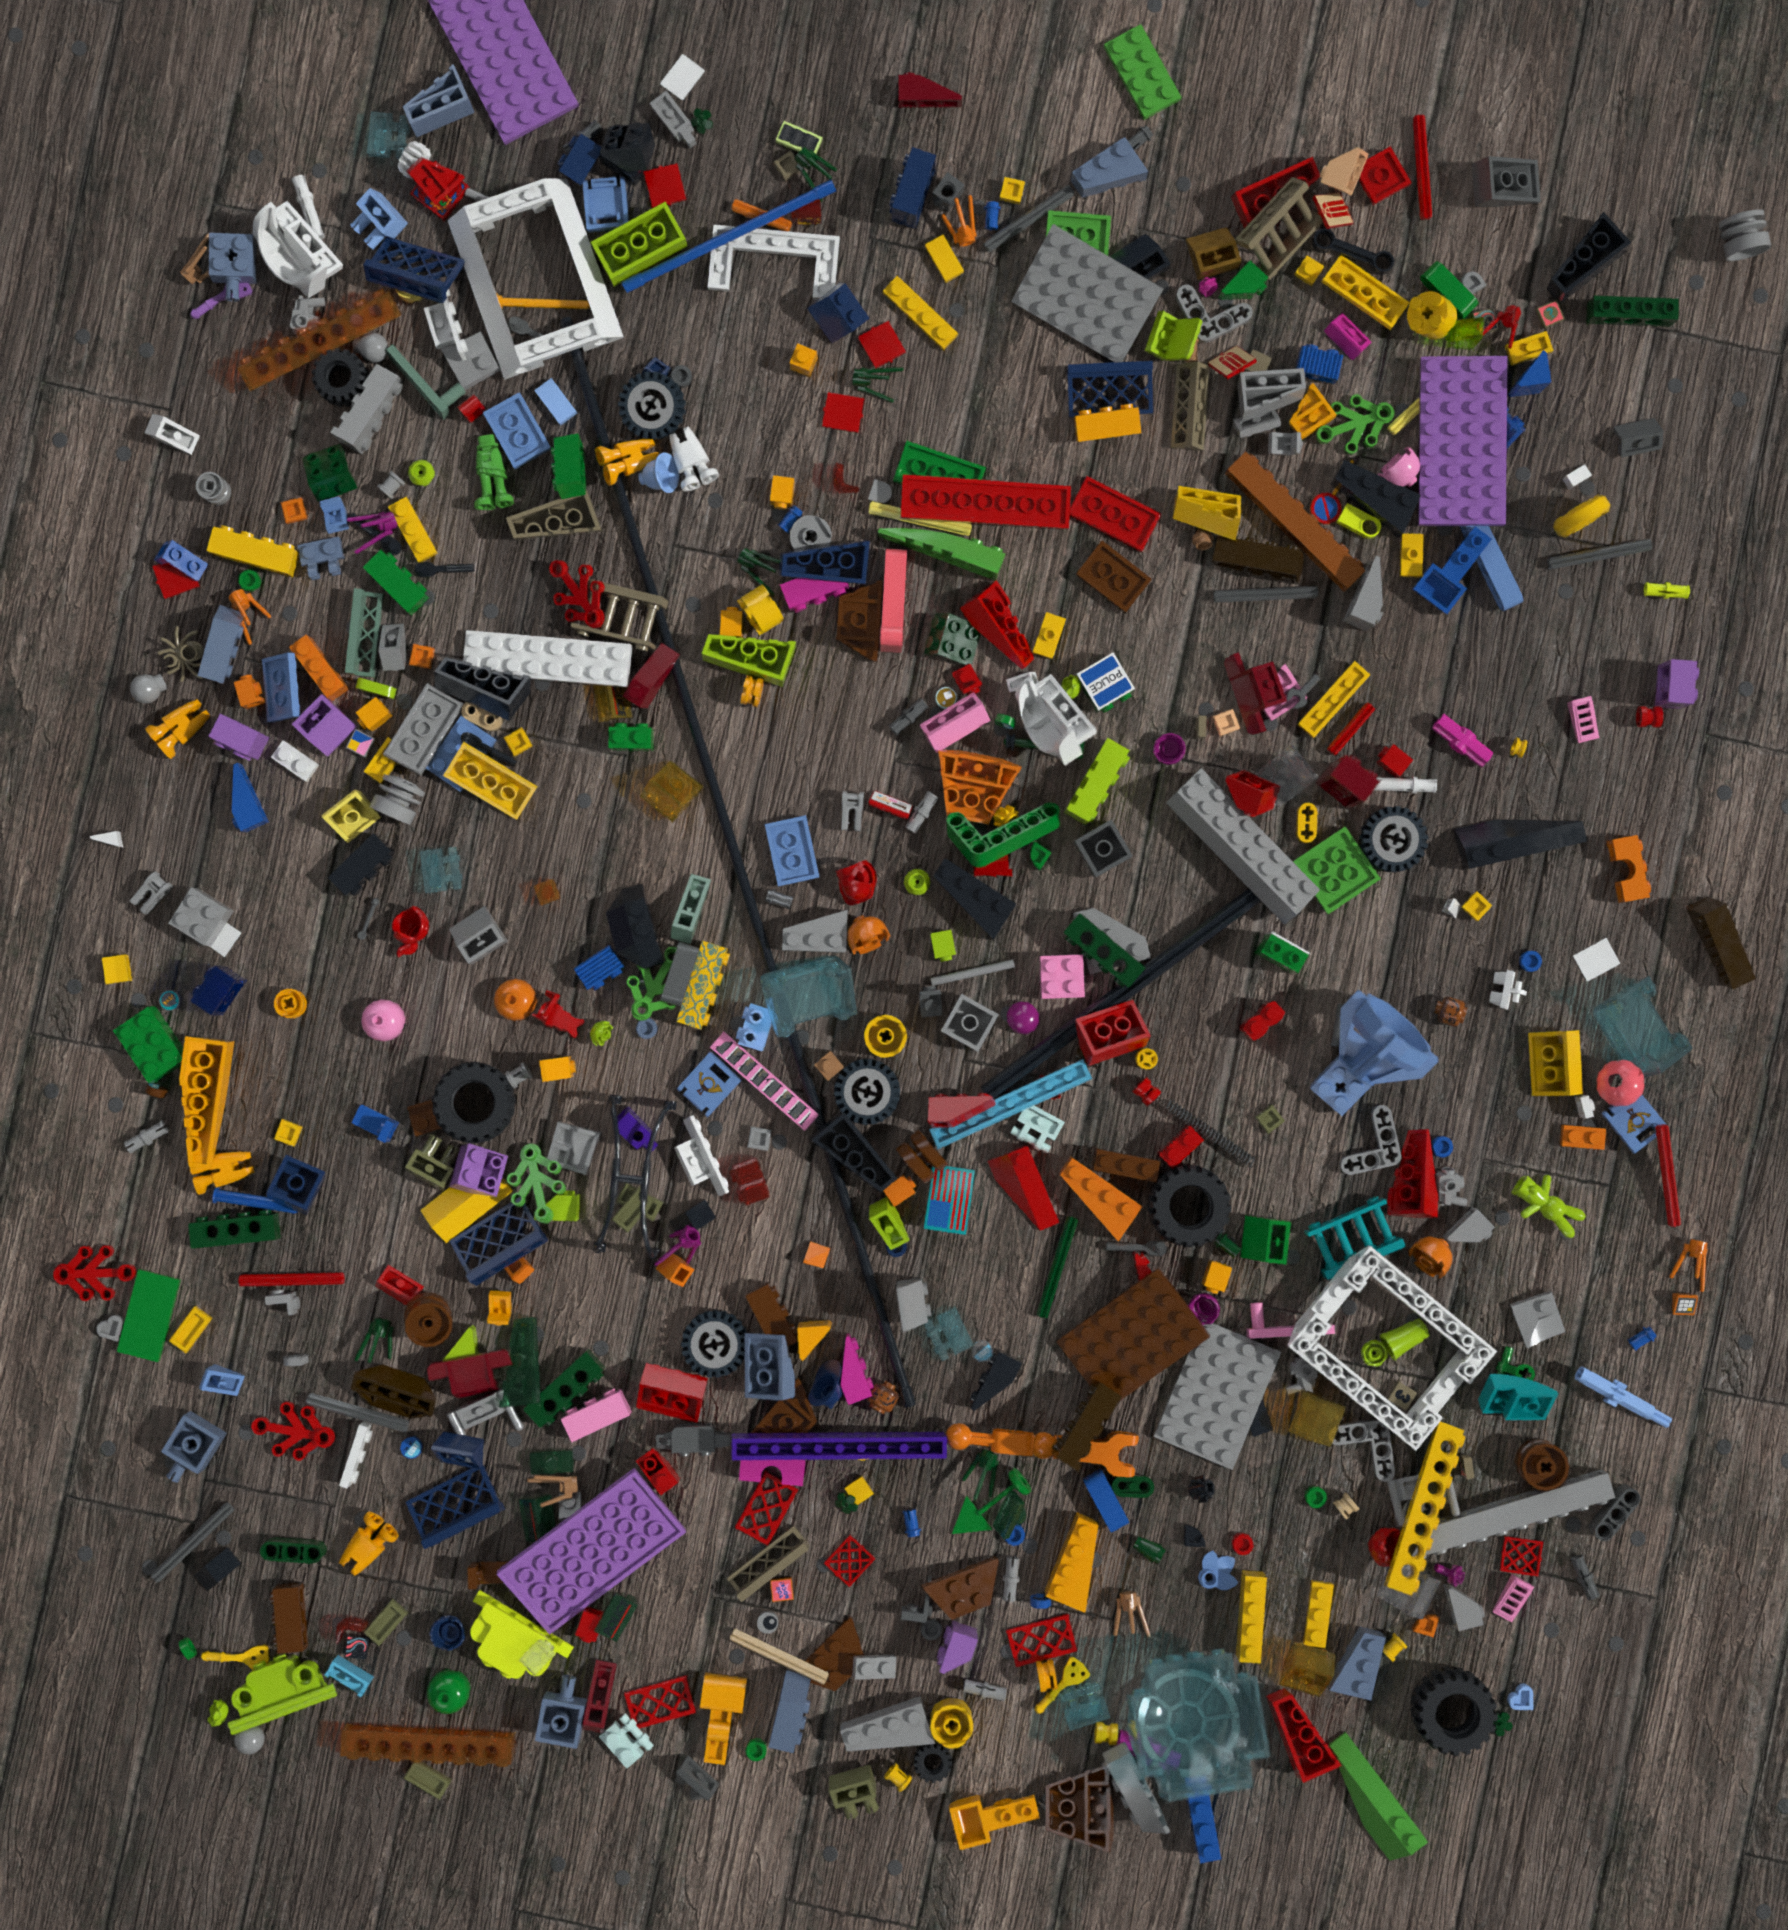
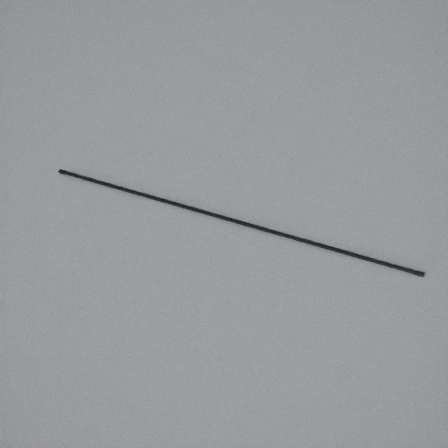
M571 317L559 320L562 329L574 325ZM580 348L572 350L570 353L599 444L612 450ZM619 474L613 489L646 592L658 595ZM659 608V611H656L655 621L662 643L676 651L662 608ZM678 658L671 669L809 1106L819 1114L814 1121L818 1131L826 1124ZM825 1153L899 1386L904 1408L914 1406L916 1401L906 1377L839 1162Z

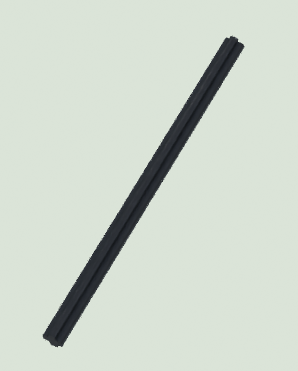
M1248 888L1144 965L1146 969L1129 988L1126 985L1124 988L1120 985L1114 987L980 1086L982 1091L992 1096L993 1099L1076 1039L1078 1034L1075 1019L1126 1002L1260 903L1261 900Z

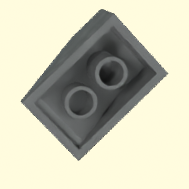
M1488 156L1472 163L1475 206L1502 207L1538 204L1541 202L1538 160Z

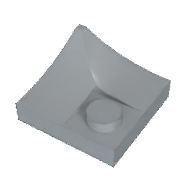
M481 332L464 339L468 352H465L467 360L462 361L456 343L441 348L464 390L501 370Z
M559 1121L557 1122L547 1159L559 1162L562 1168L587 1175L602 1132Z
M1551 1291L1510 1304L1526 1348L1565 1332Z

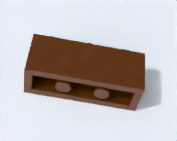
M1095 1148L1091 1168L1096 1171L1156 1182L1160 1161Z
M770 1282L748 1292L746 1298L764 1334L785 1335L787 1346L797 1342V1327L794 1323L790 1324L787 1318L790 1314L785 1304H780L778 1300L780 1294L776 1286H771Z
M303 1582L278 1584L270 1593V1602L274 1604L272 1625L276 1628V1634H274L273 1639L274 1647H277L278 1654L303 1652L308 1647Z

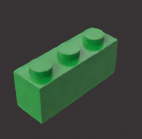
M579 434L554 438V447H551L552 457L555 462L552 463V471L555 476L552 479L554 491H558L561 499L586 495L584 446Z
M380 550L363 568L412 616L429 599L425 594L428 590L419 581L415 584L410 579L413 575L404 566L400 569L395 564L398 560L389 551L385 554Z

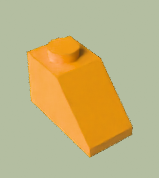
M571 1056L540 1061L542 1082L574 1077L573 1073H576L575 1060H571Z

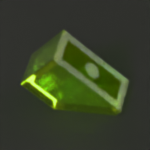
M1484 317L1457 320L1454 327L1445 336V341H1448L1447 348L1473 350L1483 337Z

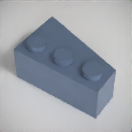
M454 64L449 67V71L441 78L437 77L433 81L434 84L426 91L422 90L403 106L416 137L475 113Z
M1124 137L1074 170L1070 181L1083 198L1108 191L1111 188L1124 187L1133 182L1145 181L1148 170Z
M222 605L219 606L212 621L198 676L219 683H223L226 677L230 678L233 669L230 662L232 658H236L239 647L235 645L237 639H241L244 627H241L243 617L238 610Z
M1361 1626L1358 1628L1347 1646L1342 1659L1338 1661L1331 1677L1325 1682L1329 1691L1366 1700L1372 1699L1386 1639L1381 1631Z
M786 1670L768 1748L794 1753L795 1745H800L803 1732H799V1729L804 1730L806 1716H803V1713L808 1714L810 1700H807L810 1678L797 1672Z

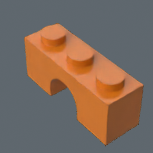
M304 635L289 647L328 699L334 701L350 689L338 672L330 666L324 658L323 652L311 637Z
M1638 835L1606 841L1610 862L1620 860L1629 867L1628 877L1623 881L1615 882L1618 903L1649 898L1651 885L1646 879L1647 865L1645 860L1642 859L1641 851H1643V844L1638 839Z

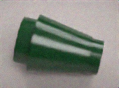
M1138 1536L1133 1546L1147 1560L1159 1564L1166 1551L1162 1544L1141 1538L1140 1536Z

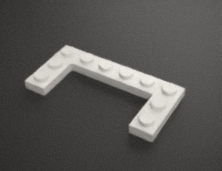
M714 225L712 238L734 228V226ZM755 229L711 251L708 290L729 292L733 250L816 258L813 300H818L836 284L840 236Z

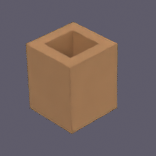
M829 1051L815 1064V1067L828 1081L845 1067L832 1051Z

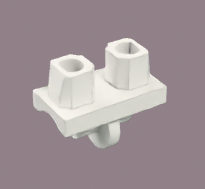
M1507 970V972H1495L1493 983L1504 985L1503 993L1491 991L1489 1002L1500 1006L1501 1009L1508 1010L1511 993L1513 994L1512 1002L1517 1003L1519 1002L1520 995L1526 996L1527 991L1521 990L1522 982L1516 981L1515 989L1513 988L1514 971Z

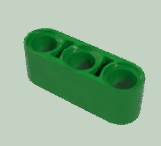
M1435 261L1420 276L1422 284L1429 291L1439 293L1451 301L1456 308L1458 319L1463 320L1478 305L1476 297L1442 263Z

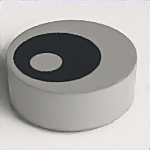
M772 1611L762 1612L757 1619L758 1629L765 1634L774 1632L778 1627V1617Z

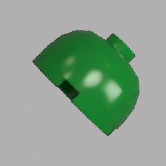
M451 1669L439 1671L432 1677L427 1687L429 1705L441 1714L458 1712L465 1706L470 1696L471 1686L468 1678L460 1671L456 1672Z

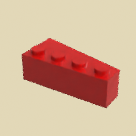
M1313 157L1238 190L1231 196L1244 229L1292 177L1305 181L1308 187L1320 178V173Z
M1283 1688L1265 1696L1296 1777L1304 1783L1342 1766L1288 1690Z

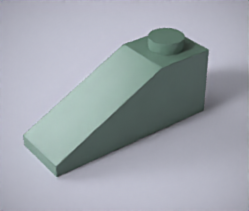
M694 874L690 875L672 924L670 938L691 944L711 879Z

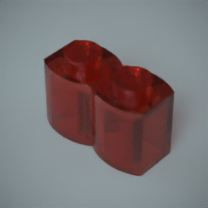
M757 1157L732 1165L733 1170H730V1175L733 1182H737L740 1190L737 1191V1195L741 1203L744 1202L747 1206L771 1197Z

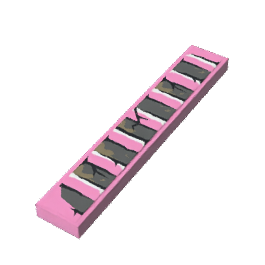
M723 1032L711 1045L710 1048L804 1131L819 1116L817 1112L726 1032Z

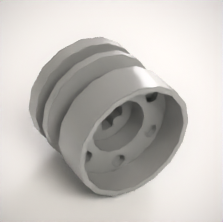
M1764 210L1740 212L1722 220L1718 224L1720 231H1723L1721 239L1730 240L1723 245L1726 261H1738L1754 257L1771 248L1769 233L1766 231L1758 232L1767 226L1766 221L1763 220L1765 218Z
M384 774L382 779L391 784L389 787L379 784V787L386 792V795L375 794L369 807L411 825L416 812L409 808L410 803L420 805L421 802L413 799V796L417 794L424 797L425 792L417 787L416 784L405 779Z

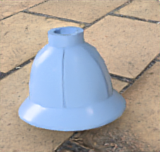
M661 453L657 456L656 460L649 462L644 467L643 472L638 474L641 485L646 484L651 489L672 493L678 486L680 474L678 473L674 457L668 453Z

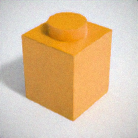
M797 343L789 362L790 370L810 377L818 359L817 351Z
M773 475L770 504L774 505V508L786 510L787 507H792L795 486L794 478Z
M727 607L726 610H721L720 635L742 638L743 611H739L737 607Z
M377 697L355 712L359 716L357 721L363 729L368 728L371 731L376 730L393 716Z
M1209 1259L1202 1280L1206 1290L1218 1294L1219 1291L1225 1292L1232 1267Z

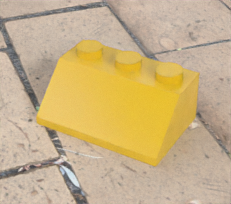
M1579 1030L1528 1033L1532 1096H1571L1583 1094Z

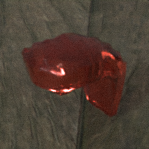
M836 462L832 473L835 490L839 493H858L860 491L859 487L844 482V465Z
M356 1617L343 1618L336 1627V1644L338 1645L341 1641L344 1630L363 1632L367 1628L368 1621Z

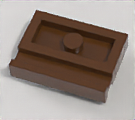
M432 1100L407 1107L415 1136L442 1129L437 1124L435 1115H433Z

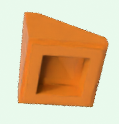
M810 1241L803 1263L824 1268L830 1248Z

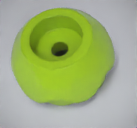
M416 460L410 465L408 476L413 484L427 486L435 477V471L430 462Z
M1070 674L1069 677H1065L1062 680L1061 687L1071 699H1074L1081 690V682L1077 676Z
M921 869L909 871L904 878L906 890L913 895L924 894L931 884L929 875Z
M599 1021L592 1027L590 1038L596 1046H603L605 1041L610 1039L611 1030L613 1029L610 1022Z
M1370 1340L1363 1345L1361 1356L1367 1365L1378 1367L1388 1358V1352L1383 1342Z
M222 1699L214 1700V1704L209 1709L211 1715L207 1721L212 1727L223 1724L227 1718L228 1705Z

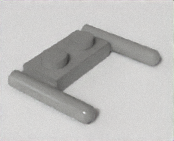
M505 1388L494 1391L446 1414L455 1433L467 1436L464 1429L466 1430L497 1416L505 1410L517 1431L522 1430L524 1427Z
M1444 1469L1437 1470L1436 1472L1440 1474L1443 1472ZM1419 1474L1387 1482L1396 1522L1400 1528H1402L1405 1520L1401 1501L1412 1498ZM1434 1482L1428 1484V1491L1431 1494L1437 1492V1485ZM1452 1482L1450 1488H1446L1445 1491L1451 1514L1458 1516L1460 1510Z

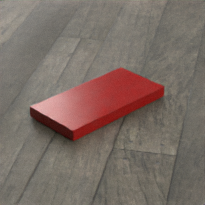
M1088 476L1084 479L1070 507L1071 517L1140 552L1143 551L1161 516V513Z

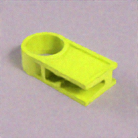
M1348 503L1344 506L1336 522L1366 539L1374 538L1381 530V523L1376 517ZM1367 520L1373 521L1377 526L1376 533L1373 535L1366 534L1362 528L1363 522Z

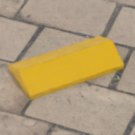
M1343 255L1339 256L1321 281L1389 330L1392 329L1410 303Z
M465 742L462 743L443 775L516 820L538 787Z
M503 1176L497 1197L468 1193L449 1187L422 1208L421 1212L431 1228L448 1243L514 1190Z

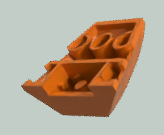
M938 750L946 815L959 812L968 821L989 824L1022 767L1002 758L962 750Z

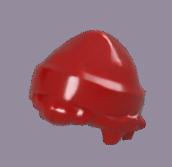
M1381 1528L1368 1540L1369 1553L1377 1565L1390 1567L1400 1536L1399 1529Z

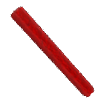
M1420 114L1413 117L1419 212L1421 220H1429L1432 217L1426 123L1425 116Z
M1660 1124L1656 1125L1655 1129L1667 1221L1669 1226L1676 1227L1681 1225L1669 1126Z
M343 1272L242 1274L239 1276L238 1283L239 1286L337 1285L345 1282V1274Z

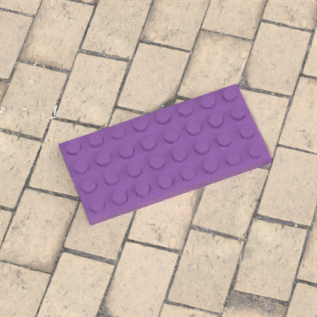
M428 0L505 145L579 106L523 0Z
M1421 356L1419 406V494L1421 496L1418 501V526H1505L1507 356Z
M633 1468L498 1569L497 1575L550 1635L685 1534L686 1529L637 1470Z

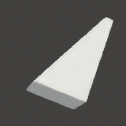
M1583 465L1566 475L1562 480L1570 490L1592 475L1586 465Z
M1027 672L1007 679L1009 692L1016 691L1020 683L1028 676L1032 678L1034 684L1038 683L1036 672Z
M118 831L90 836V839L123 847L121 834Z
M1455 898L1448 899L1442 911L1456 918L1461 905Z

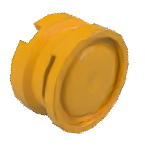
M747 675L743 685L741 704L747 705L748 703L758 707L764 679H753L752 676Z
M284 989L276 995L274 1008L280 1016L294 1019L300 1017L305 1012L307 1000L298 990Z
M1049 1659L1044 1663L1037 1661L1036 1667L1041 1692H1046L1050 1688L1058 1690L1053 1659Z

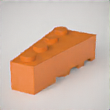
M1070 1156L1059 1172V1175L1119 1242L1142 1206Z

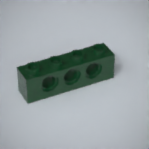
M1593 296L1587 302L1586 324L1671 327L1679 317V298Z
M1079 913L1063 932L1067 935L1064 938L1072 946L1079 945L1083 949L1081 953L1089 960L1094 958L1099 962L1097 967L1104 973L1111 972L1115 976L1114 981L1122 988L1125 985L1129 988L1146 969L1145 966L1082 913ZM1090 932L1092 934L1093 940L1090 944L1082 942L1081 937L1083 933ZM1100 946L1108 947L1109 955L1106 958H1101L1098 955V948ZM1118 959L1123 960L1126 964L1122 972H1118L1114 968V963Z
M271 1210L258 1211L259 1215L251 1216L250 1212L237 1213V1217L229 1218V1214L216 1215L214 1220H208V1216L196 1217L195 1222L188 1223L190 1247L195 1249L280 1239L279 1213H272ZM253 1221L258 1222L260 1225L258 1232L252 1229ZM232 1223H235L239 1228L237 1234L231 1231ZM211 1225L217 1228L216 1236L210 1234Z
M589 1349L586 1350L523 1410L539 1428L544 1424L548 1427L557 1419L555 1416L560 1410L565 1412L573 1404L571 1400L576 1395L580 1398L588 1390L586 1386L591 1381L596 1383L604 1376L602 1371L606 1367ZM577 1371H584L587 1379L579 1380L576 1376ZM568 1385L571 1389V1394H563L561 1386ZM547 1399L555 1402L554 1409L546 1407L545 1401Z

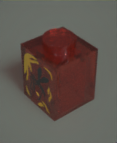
M820 199L791 212L792 218H796L797 225L822 224Z

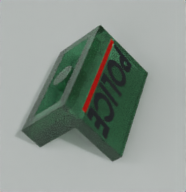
M545 1494L533 1499H519L525 1541L536 1542L556 1527L553 1505L540 1507L541 1503L551 1499V1494Z
M615 1593L594 1631L617 1642L638 1606L636 1597L630 1594L624 1597Z

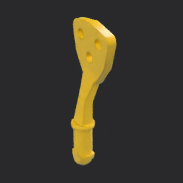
M267 1645L255 1646L239 1654L209 1651L201 1654V1659L204 1661H220L221 1663L225 1661H238L245 1663L251 1669H254V1664L263 1660L267 1664L270 1659Z
M1069 1657L1063 1669L1062 1679L1057 1685L1058 1690L1047 1692V1695L1035 1705V1712L1037 1714L1043 1713L1045 1708L1055 1700V1697L1061 1690L1067 1686L1080 1684L1089 1678L1090 1673L1085 1665L1076 1658Z

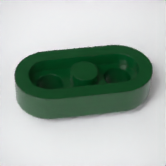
M1135 1475L1133 1477L1115 1476L1111 1482L1113 1492L1119 1497L1147 1498L1154 1492V1483L1146 1475ZM1123 1481L1126 1485L1124 1488H1119L1118 1483ZM1145 1482L1147 1484L1146 1488L1140 1489V1483Z

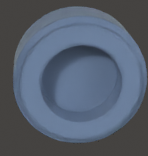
M651 1018L638 1021L636 1025V1032L643 1039L654 1037L658 1030L656 1022Z

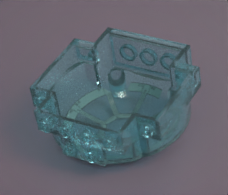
M1224 1648L1211 1650L1212 1654L1204 1655V1652L1190 1651L1186 1652L1185 1657L1183 1655L1171 1654L1165 1656L1166 1660H1162V1658L1150 1659L1149 1664L1143 1665L1145 1677L1141 1680L1142 1688L1132 1690L1133 1694L1127 1695L1129 1708L1127 1721L1128 1735L1136 1755L1139 1776H1154L1155 1782L1158 1785L1159 1797L1167 1801L1254 1788L1249 1760L1270 1757L1257 1676L1250 1675L1249 1672L1237 1673V1676H1235L1232 1653L1225 1652Z

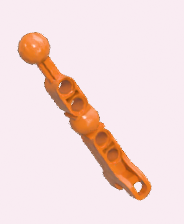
M962 1423L951 1425L945 1434L948 1446L955 1450H963L970 1444L991 1446L990 1451L995 1453L1020 1456L1034 1455L1040 1459H1047L1051 1456L1053 1459H1057L1052 1454L1054 1450L1052 1445L1058 1437L1061 1438L1063 1436L1054 1435L1053 1437L1047 1432H1039L1034 1435L1033 1432L998 1428L993 1429L992 1434L971 1432L970 1428ZM1115 1430L1103 1439H1092L1090 1442L1092 1444L1090 1453L1087 1457L1081 1458L1079 1462L1102 1464L1113 1476L1133 1477L1135 1476V1468L1131 1464L1119 1461L1118 1454L1124 1446L1137 1445L1139 1436L1132 1432Z

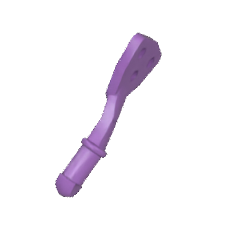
M239 283V299L252 294L249 283ZM226 285L224 290L217 296L205 300L203 304L193 309L191 317L198 319L210 309L212 310L220 301L225 300Z

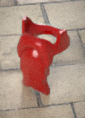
M546 990L545 995L551 1000L541 1006L538 1014L532 1013L531 1016L541 1021L547 1027H554L559 1031H565L571 1037L576 1038L577 1028L582 1026L585 1020L574 1018L569 1012L564 1011L563 1007L558 1004L561 995Z

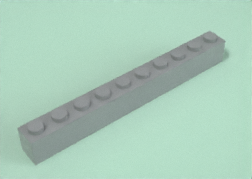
M1600 1469L1567 1479L1556 1489L1547 1491L1534 1489L1462 1511L1458 1516L1449 1515L1439 1518L1438 1527L1432 1531L1430 1537L1433 1539L1431 1549L1429 1551L1426 1550L1424 1559L1427 1557L1426 1555L1432 1553L1435 1555L1443 1554L1452 1547L1463 1548L1467 1546L1468 1542L1485 1541L1491 1535H1505L1508 1533V1530L1514 1528L1521 1530L1534 1522L1540 1524L1547 1522L1548 1518L1554 1516L1564 1517L1569 1515L1570 1511H1584L1593 1504H1607L1610 1502V1499L1615 1498L1609 1475ZM1423 1524L1415 1526V1533L1417 1535L1424 1533ZM1411 1544L1408 1547V1553L1411 1556H1415L1418 1552V1547L1415 1544Z

